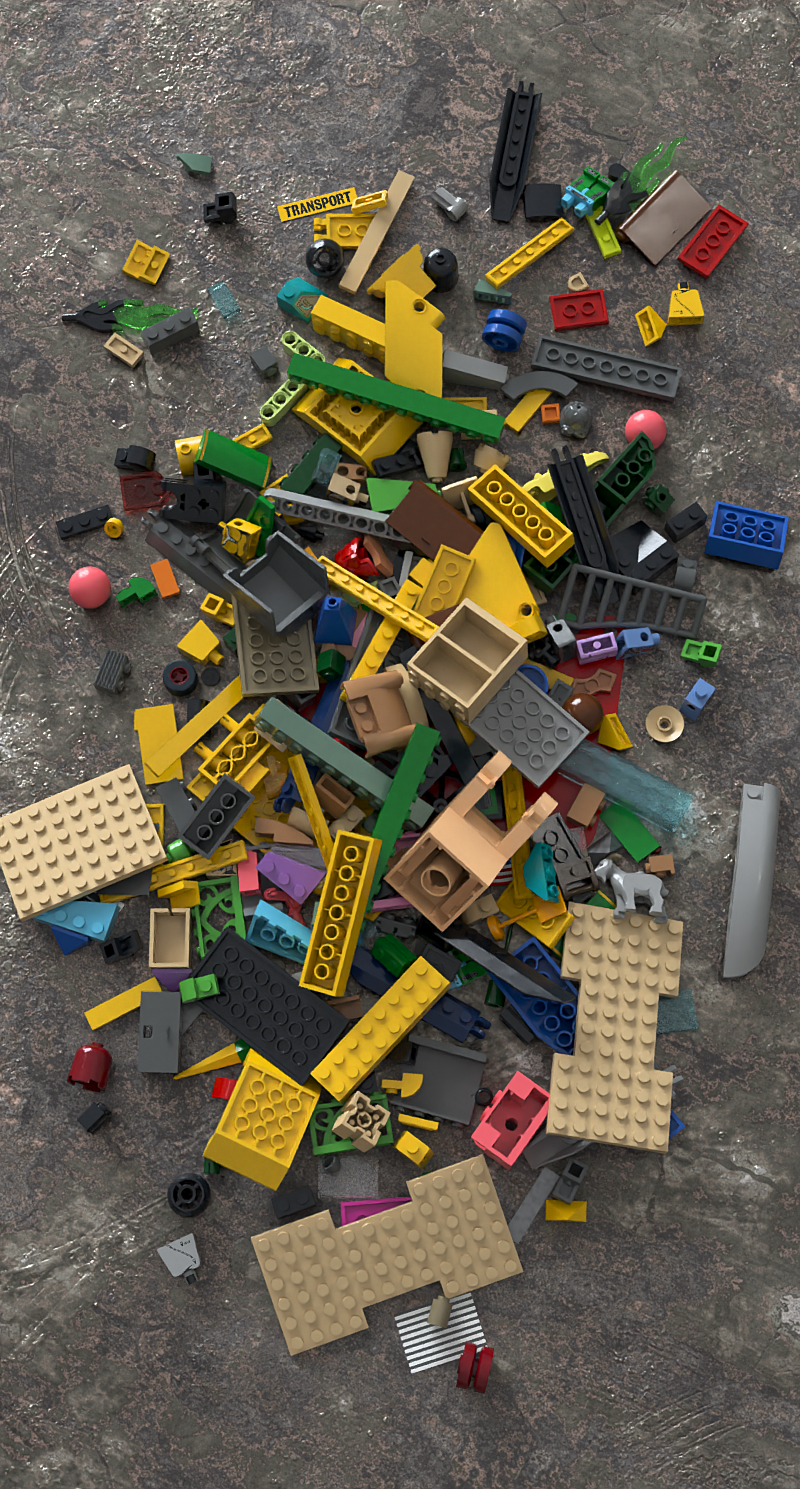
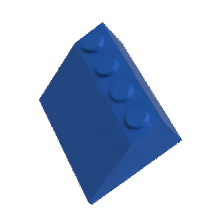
M716 501L704 553L767 568L779 569L784 552L789 517Z

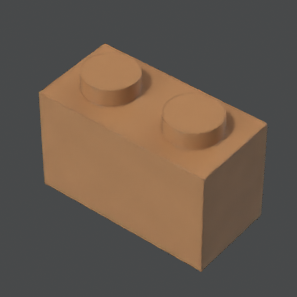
M584 783L567 814L566 820L586 831L589 826L593 827L598 818L595 816L598 809L602 811L607 801L604 799L606 793Z

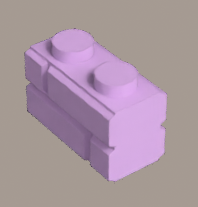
M613 632L576 641L577 657L580 665L605 659L607 656H617L618 647Z

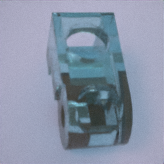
M325 448L321 449L319 460L311 477V480L323 486H327L342 456Z

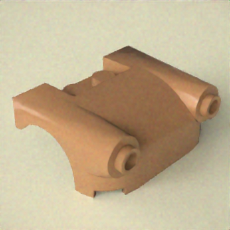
M397 670L344 681L340 686V689H344L346 692V706L359 741L361 740V743L365 744L367 749L366 759L389 750L398 749V753L406 750L416 724H412L399 690L404 683V679Z

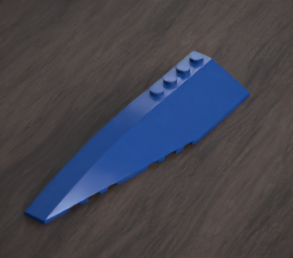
M533 936L511 954L574 995L576 999L560 1004L523 995L489 971L487 974L537 1037L559 1054L573 1056L579 992L569 980L560 978V968ZM672 1109L670 1112L669 1139L685 1128V1125Z

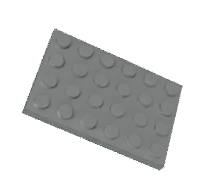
M518 669L470 724L465 720L462 722L496 753L500 750L512 761L511 766L537 789L589 734V731Z

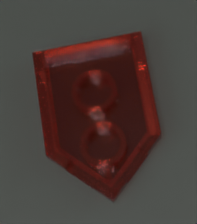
M157 471L119 476L124 511L161 506L171 494L170 491L162 490L160 487V480L165 477Z

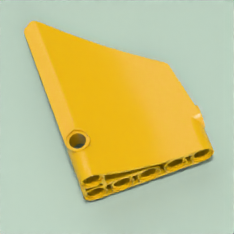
M492 522L488 525L469 555L477 560L458 604H461L467 597L525 638L528 644L546 636L548 632L540 617L539 607L502 525ZM531 607V614L527 616L526 609Z

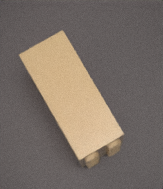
M466 597L407 663L409 682L415 688H421L430 699L439 701V704L445 710L454 712L460 721L463 722L465 720L470 724L528 658V644L525 638Z

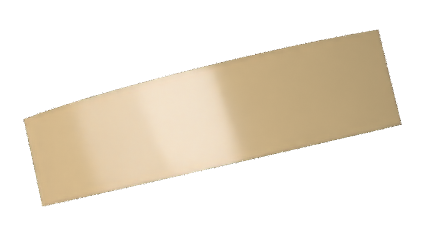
M401 663L385 667L383 669L384 672L397 670L403 676L404 683L399 690L412 724L420 723L429 727L424 704L418 689L409 682L408 671H406Z

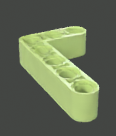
M287 331L282 335L283 349L291 357L294 353L308 352L304 356L326 362L323 354L295 332ZM288 341H294L293 344H287ZM288 379L261 407L262 423L268 427L274 426L310 388L306 384H295ZM291 388H297L294 392L289 391ZM279 401H285L284 404H277ZM268 413L273 414L271 417H265Z

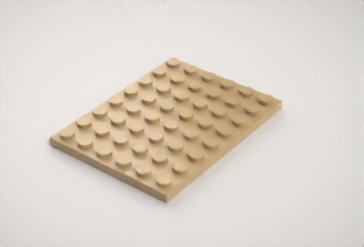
M130 764L0 818V864L22 922L168 861Z

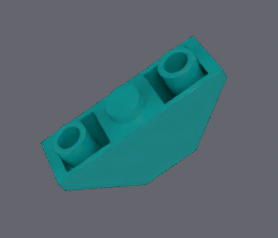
M541 842L536 843L523 866L525 886L545 901L558 903L559 890L556 886V871L552 860L553 851L550 845Z

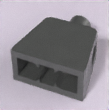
M554 616L547 617L544 620L548 632L546 636L552 642L550 645L554 654L561 658L559 664L577 657L576 639L564 619L556 620Z

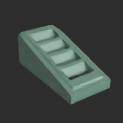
M479 279L473 291V298L510 305L512 293L501 288L496 290L490 283Z

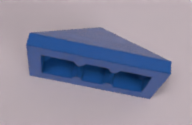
M53 924L51 925V930L64 956L91 943L89 937Z

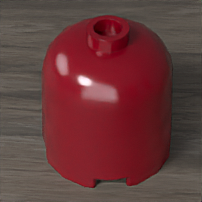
M92 1042V1045H83L76 1051L66 1080L67 1083L75 1086L76 1082L83 1085L82 1089L87 1091L100 1092L102 1090L105 1092L113 1059L110 1052L103 1048V1044Z

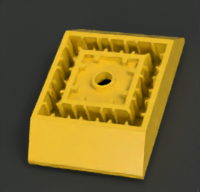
M338 358L333 363V365L372 376L353 360ZM319 388L318 390L310 389L291 409L292 412L322 435L326 433L343 445L342 450L359 464L366 466L367 470L375 476L376 473L371 462L374 459L396 454L423 424V422L413 420V417H401L396 415L394 411H382L377 406H366L355 399L352 401L346 400L342 395H330L325 390ZM354 406H359L362 409L359 413L351 411Z

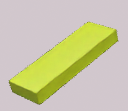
M600 206L597 210L593 211L591 216L587 214L585 216L604 259L621 254V248L608 218L601 225L595 223V219L603 212V207Z

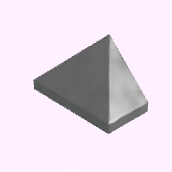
M610 831L585 850H587L588 857L590 856L593 867H595L606 856L615 853L623 845L613 832Z

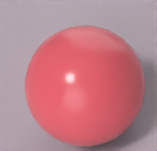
M641 410L634 413L628 419L625 426V436L630 444L642 431L650 439L654 449H656L665 440L667 428L664 419L658 413L651 410Z
M87 566L80 568L71 576L68 588L72 600L83 608L93 609L100 607L108 600L111 593V583L108 576L96 567Z

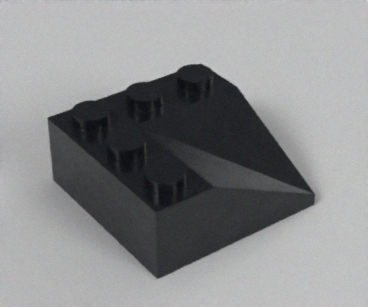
M642 520L611 537L618 558L620 575L652 582L677 563L678 552L666 539ZM633 586L631 593L635 595L643 588Z

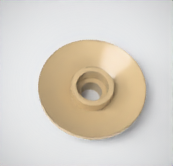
M660 705L648 713L645 726L648 734L654 740L667 743L676 740L681 735L684 728V720L676 708ZM666 723L668 727L664 729L661 727V724Z

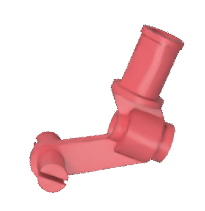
M274 887L264 891L261 897L264 898L262 899L263 901L285 902L288 908L287 916L308 928L300 913L302 911L301 904L286 892L277 891Z

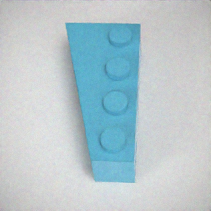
M260 899L245 940L252 945L304 964L312 930Z
M71 901L32 919L49 926L53 924L89 937L91 940L105 943L111 936L121 908L118 904Z

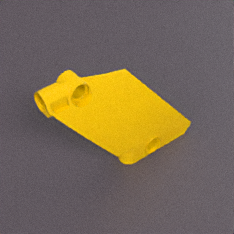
M397 279L385 282V377L391 383L442 398V333L437 328L445 320V316L440 310ZM415 308H420L423 311L418 312L415 310Z

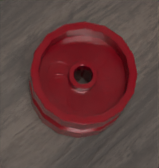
M466 1342L463 1355L461 1354L459 1360L456 1387L467 1389L471 1377L475 1378L473 1384L474 1392L485 1394L494 1348L483 1346L479 1358H476L477 1345Z

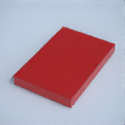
M603 289L549 296L555 332L609 324Z

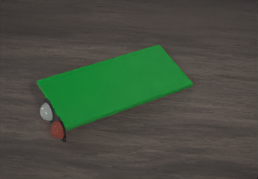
M622 799L616 801L599 815L637 863L642 859L648 860L653 854L661 853L662 846H660Z

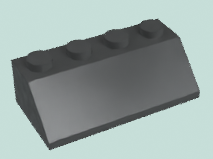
M224 773L177 837L209 860L256 797Z

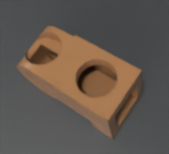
M334 462L333 473L357 482L360 485L367 483L366 466Z

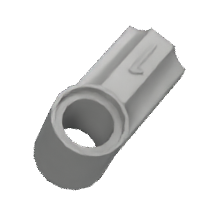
M443 187L438 188L432 196V200L443 208L447 216L455 222L469 209L468 204L462 198L454 197Z

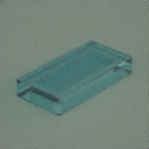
M224 280L208 287V291L224 319L240 312V308Z

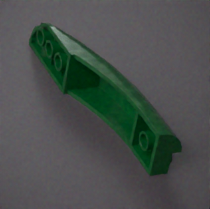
M642 431L593 485L607 528L644 486L655 469L654 446ZM564 520L562 524L567 527L566 521ZM574 545L548 568L532 556L522 568L523 574L535 583L534 587L542 592L550 593L568 574L572 564H577L579 561Z

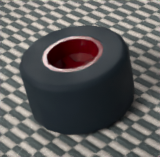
M172 661L163 671V683L168 692L174 696H188L197 687L198 677L196 670L187 661Z

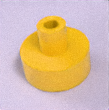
M110 518L104 525V531L108 536L117 538L124 531V525L121 520Z

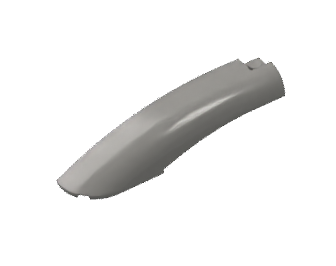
M764 783V786L744 784L741 791L723 978H737L746 975L759 965L766 949L781 797L780 789Z

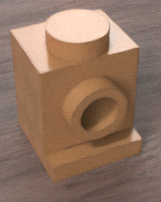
M672 854L649 857L647 863H645V873L655 875L658 878L666 877V874H669V878L673 877L675 869Z

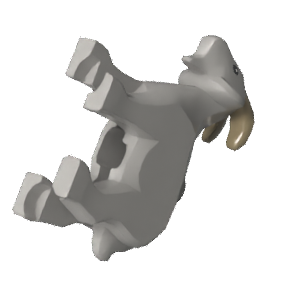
M612 853L606 856L595 869L597 879H600L603 883L610 879L617 905L613 913V919L624 920L626 911L635 914V903L646 902L651 907L649 914L655 916L654 923L666 924L668 918L663 906L664 900L662 897L667 896L669 890L665 889L662 880L655 875L645 874L643 871L626 873L617 867L619 863L614 861L622 859L620 854Z

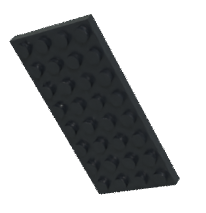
M229 927L224 929L188 978H199L216 974L220 994L205 997L194 1002L301 1086L307 1083L312 1076L310 1073L326 1057L351 1023L348 1018L310 989L299 986V981Z

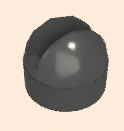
M329 1155L324 1159L322 1167L330 1173H335L340 1168V1161L334 1155Z

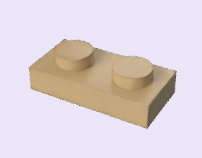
M116 333L104 345L105 350L132 368L144 356L142 350Z

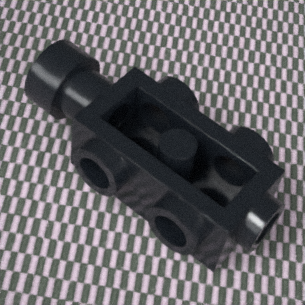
M547 636L528 643V659L531 661L535 660L537 663H540L543 660L550 670L554 669L561 661L558 655L551 653L552 646L550 644L552 642Z

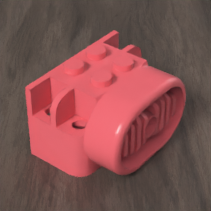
M517 1071L504 1091L499 1090L491 1103L493 1104L492 1108L487 1107L480 1118L482 1122L471 1138L488 1157L509 1171L548 1116L550 1093ZM508 1122L513 1123L516 1130H508L505 1124Z

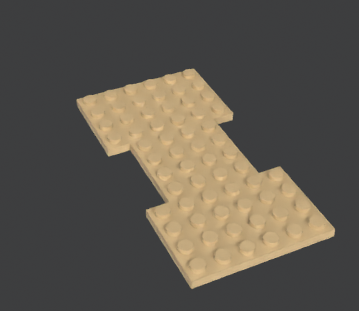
M568 902L567 911L575 917V920L564 933L560 978L580 982L573 1056L554 1053L546 1134L666 1154L669 1142L673 1073L654 1070L659 996L678 997L683 922L668 919L666 924L654 923V916L625 912L624 920L613 919L614 909Z
M483 1154L406 1181L412 1198L411 1202L335 1229L328 1209L251 1237L291 1356L369 1328L363 1308L439 1280L445 1297L453 1298L523 1272Z

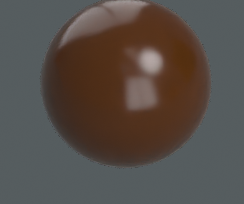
M574 694L562 706L567 713L589 731L588 735L596 732L603 722V707L598 699L590 694Z

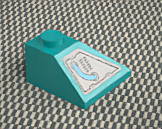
M296 277L286 282L276 297L280 308L309 323L312 319L311 311L321 295L327 297L328 294Z

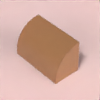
M326 772L313 787L319 805L335 819H338L356 798Z

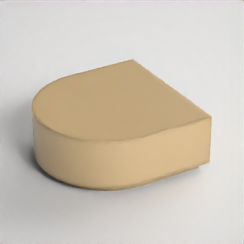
M581 272L571 276L568 280V290L571 293L589 290V285Z

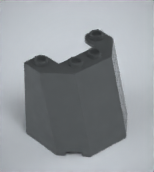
M278 530L266 539L265 555L256 559L241 574L236 567L228 569L223 574L225 588L273 636H279V634L290 636L317 614L320 608L317 606L319 601L326 597L329 592L327 568Z

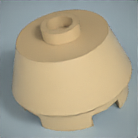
M480 443L478 449H475L474 465L479 467V472L483 474L495 464L503 471L509 465L507 463L510 456Z

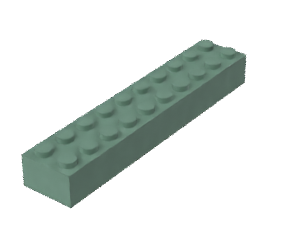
M271 697L253 722L256 724V728L263 733L268 732L271 734L272 739L277 743L287 745L289 747L288 750L293 754L301 753L305 758V762L309 765L318 766L321 768V773L324 774L326 772L329 776L334 777L344 788L348 787L353 790V794L356 797L366 799L372 808L381 810L393 779ZM417 797L415 803L411 802L409 810H411L408 821L403 822L402 828L406 831L421 829L435 808Z

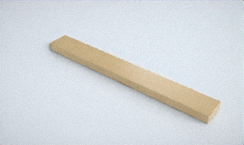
M398 170L387 191L389 195L387 197V206L378 209L339 284V288L354 295L356 294L415 180L414 176Z

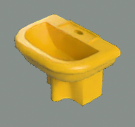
M414 245L406 254L398 258L367 289V294L384 298L385 282L397 279L424 298L436 285L420 268L423 262L420 245Z

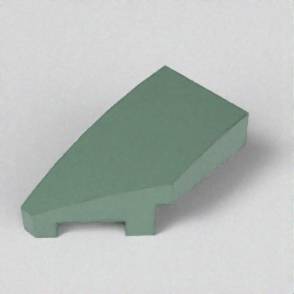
M189 153L177 154L176 159L183 163L187 173L191 171L209 176L212 157Z

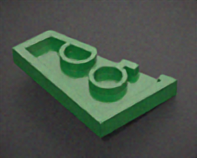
M262 495L257 497L245 520L262 527L255 552L260 558L266 554L265 542L272 535L276 508Z

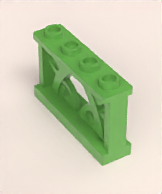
M238 875L198 882L199 895L206 888L212 890L215 894L213 899L209 894H206L207 900L202 901L200 899V905L191 907L192 918L196 919L197 926H194L195 938L199 939L196 951L197 956L201 957V959L209 951L206 948L207 942L212 940L215 943L221 935V932L217 931L207 922L209 915L218 904L224 912L235 914V918L225 924L223 931L226 927L234 926L236 928L235 932L246 939L247 931L242 895L239 891ZM231 884V888L221 893H218L215 888L216 886ZM224 900L225 903H227V901H231L232 906L230 908H226L223 905L222 901ZM200 906L205 907L202 915L200 911ZM203 928L209 933L205 937L203 934Z
M382 1091L370 1093V1097H368L371 1099L370 1105L377 1103L389 1111L386 1094H382ZM336 1098L331 1099V1103L323 1104V1101H317L309 1120L315 1157L360 1150L351 1144L352 1141H350L349 1137L337 1142L335 1140L337 1135H332L333 1131L331 1130L337 1118L344 1114L341 1110L346 1100L342 1104ZM340 1108L334 1115L331 1109ZM319 1112L328 1113V1117L322 1119L323 1122L329 1123L327 1127L317 1124L316 1115ZM390 1116L386 1122L387 1135L382 1136L381 1133L374 1147L394 1144ZM316 1129L326 1131L322 1146H318Z

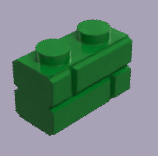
M391 933L378 938L370 952L375 959L382 963L397 978H400L418 959Z

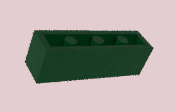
M326 433L322 437L318 436L313 443V448L303 454V460L292 467L289 477L282 479L279 484L280 490L307 495L319 481L312 477L318 462L330 467L342 453L343 445Z

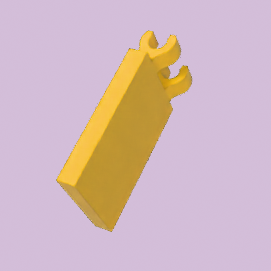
M326 214V219L314 218V231L326 229V235L314 234V241L326 238L337 242L342 249H358L376 214Z

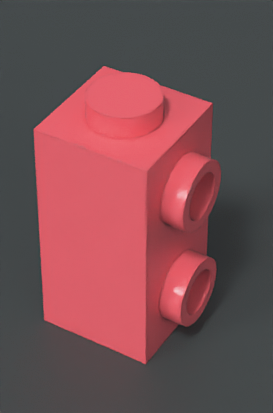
M247 850L249 860L238 863L239 891L243 897L262 895L261 872L255 868L260 862V857L257 852Z

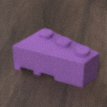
M272 851L267 852L255 867L301 905L308 899L327 874L323 870L321 871Z

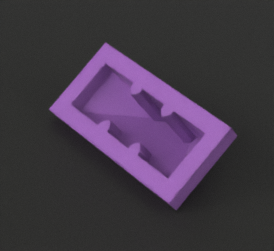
M152 969V973L170 992H177L180 990L179 983L187 980L193 973V970Z

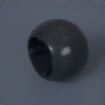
M326 238L314 241L308 247L305 256V262L309 271L313 275L324 279L337 275L341 271L345 260L341 246L337 242ZM327 248L333 249L334 251H336V253L331 254L330 250ZM322 253L329 254L326 261L319 259ZM333 259H335L336 262L333 264V266L328 268V266L332 263ZM316 261L319 263V265L324 266V269L317 268L314 265L316 264Z
M181 1174L171 1182L168 1188V1204L172 1211L181 1217L192 1218L199 1216L207 1209L210 1203V1186L198 1174ZM186 1182H196L194 1186L182 1185ZM187 1189L193 1191V1197L190 1200L183 1198V1193ZM197 1189L202 1190V1198L200 1200V1203L197 1201ZM177 1191H178V1198H179V1201H178V1202H177V1199H176ZM184 1203H194L196 1207L191 1209L182 1208Z

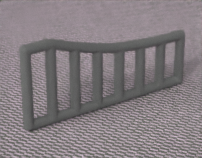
M574 563L571 566L557 620L564 619L567 626L575 630L595 628L637 629L648 627L650 631L694 640L697 638L707 597ZM581 572L589 574L575 622L567 620L565 617L577 573ZM596 577L607 579L596 621L584 622ZM614 581L624 583L625 588L616 620L604 621ZM632 587L644 588L635 621L623 620ZM651 590L662 593L654 623L642 622ZM669 595L680 598L672 627L661 625ZM688 600L699 602L691 631L680 629Z

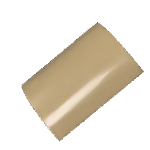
M293 806L287 825L316 841L306 811ZM325 819L327 827H329L330 821Z

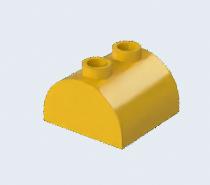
M202 435L175 440L182 477L194 475L193 462Z

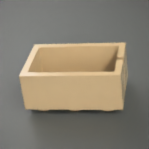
M150 908L149 968L151 970L191 969L192 913L190 908H172L174 916H171L168 908Z

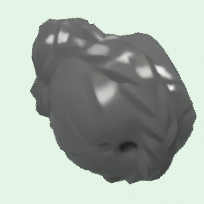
M578 401L570 402L564 406L560 413L559 421L561 433L566 436L585 438L593 424L592 420L594 418L590 407Z

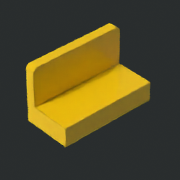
M256 762L238 783L255 795L272 774L267 767L265 768L259 762Z
M182 880L157 890L159 898H170L171 911L172 908H191L200 905L198 881Z

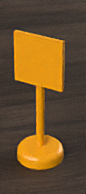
M557 886L559 890L558 903L545 901L536 895L532 897L535 908L501 923L497 916H488V927L497 942L502 941L505 938L503 927L534 913L538 914L542 924L568 912L560 887Z

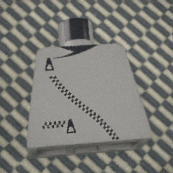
M194 1233L157 1249V1252L174 1278L184 1276L187 1286L199 1281L195 1269L202 1267V1261Z

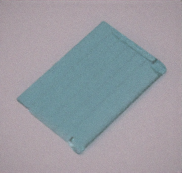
M691 989L679 991L677 998L659 996L656 1035L699 1029Z

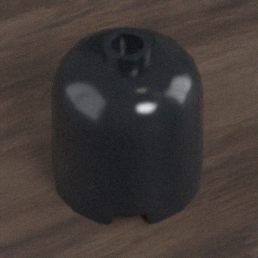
M436 248L428 252L424 259L423 271L436 285L432 291L437 293L450 291V288L458 282L459 274L456 256L446 248Z

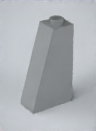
M446 349L442 353V382L500 390L508 382V366Z

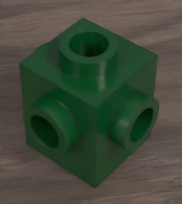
M661 484L647 487L644 491L645 495L641 498L645 503V507L655 514L665 513L675 501L669 494L668 488Z

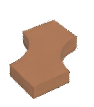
M365 533L363 546L372 556L375 567L387 578L393 575V564L384 553L381 542L374 535Z
M599 668L590 678H576L571 686L574 688L571 696L578 693L590 695L600 692L610 693L617 674Z

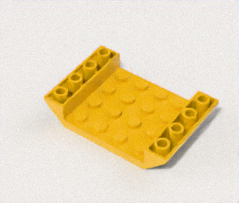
M250 1048L242 1065L244 1068L216 1131L210 1137L202 1156L276 1191L292 1163L319 1099L322 1085L312 1077H310L305 1085H299L259 1052Z

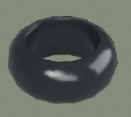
M481 1088L476 1092L475 1100L480 1106H488L493 1101V1093L488 1088ZM481 1092H487L490 1095L488 1102L483 1103L479 1100L478 1096Z

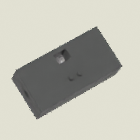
M141 991L138 1072H181L183 1023L181 992Z

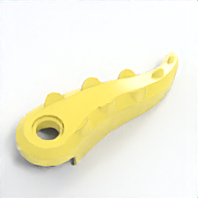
M603 452L583 453L588 471L610 459ZM549 470L543 475L536 473L534 479L522 487L539 503L549 502L557 496Z

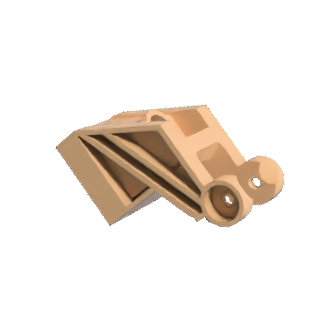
M500 750L439 813L383 878L442 932L490 886L508 859L537 830L558 805L550 795L544 792L537 802L531 805L522 817L506 832L501 831L475 807V803L489 788L492 789L495 786L497 779L512 763Z

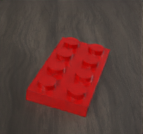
M718 204L680 253L677 260L708 279L748 227L749 223Z

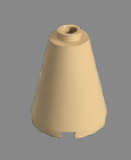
M428 431L417 434L416 440L428 480H432V483L443 482V479L447 477L453 433L449 431H438V433Z

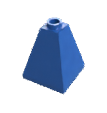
M326 596L319 608L314 643L352 646L357 611L340 597Z

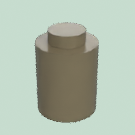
M439 1295L437 1299L433 1298L427 1323L447 1328L453 1306L452 1303H449L450 1298Z

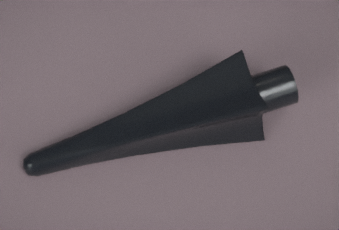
M289 525L301 537L314 543L316 539L323 540L324 533L317 531V527Z

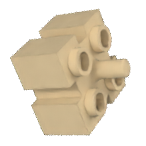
M357 1091L347 1098L341 1110L344 1114L337 1118L331 1131L343 1139L350 1137L353 1139L351 1144L365 1153L376 1145L381 1135V1132L378 1130L385 1126L391 1113L378 1104L373 1107L369 1104L371 1099Z

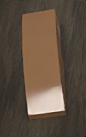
M256 817V837L274 838V846L314 847L313 840L297 829L278 821Z

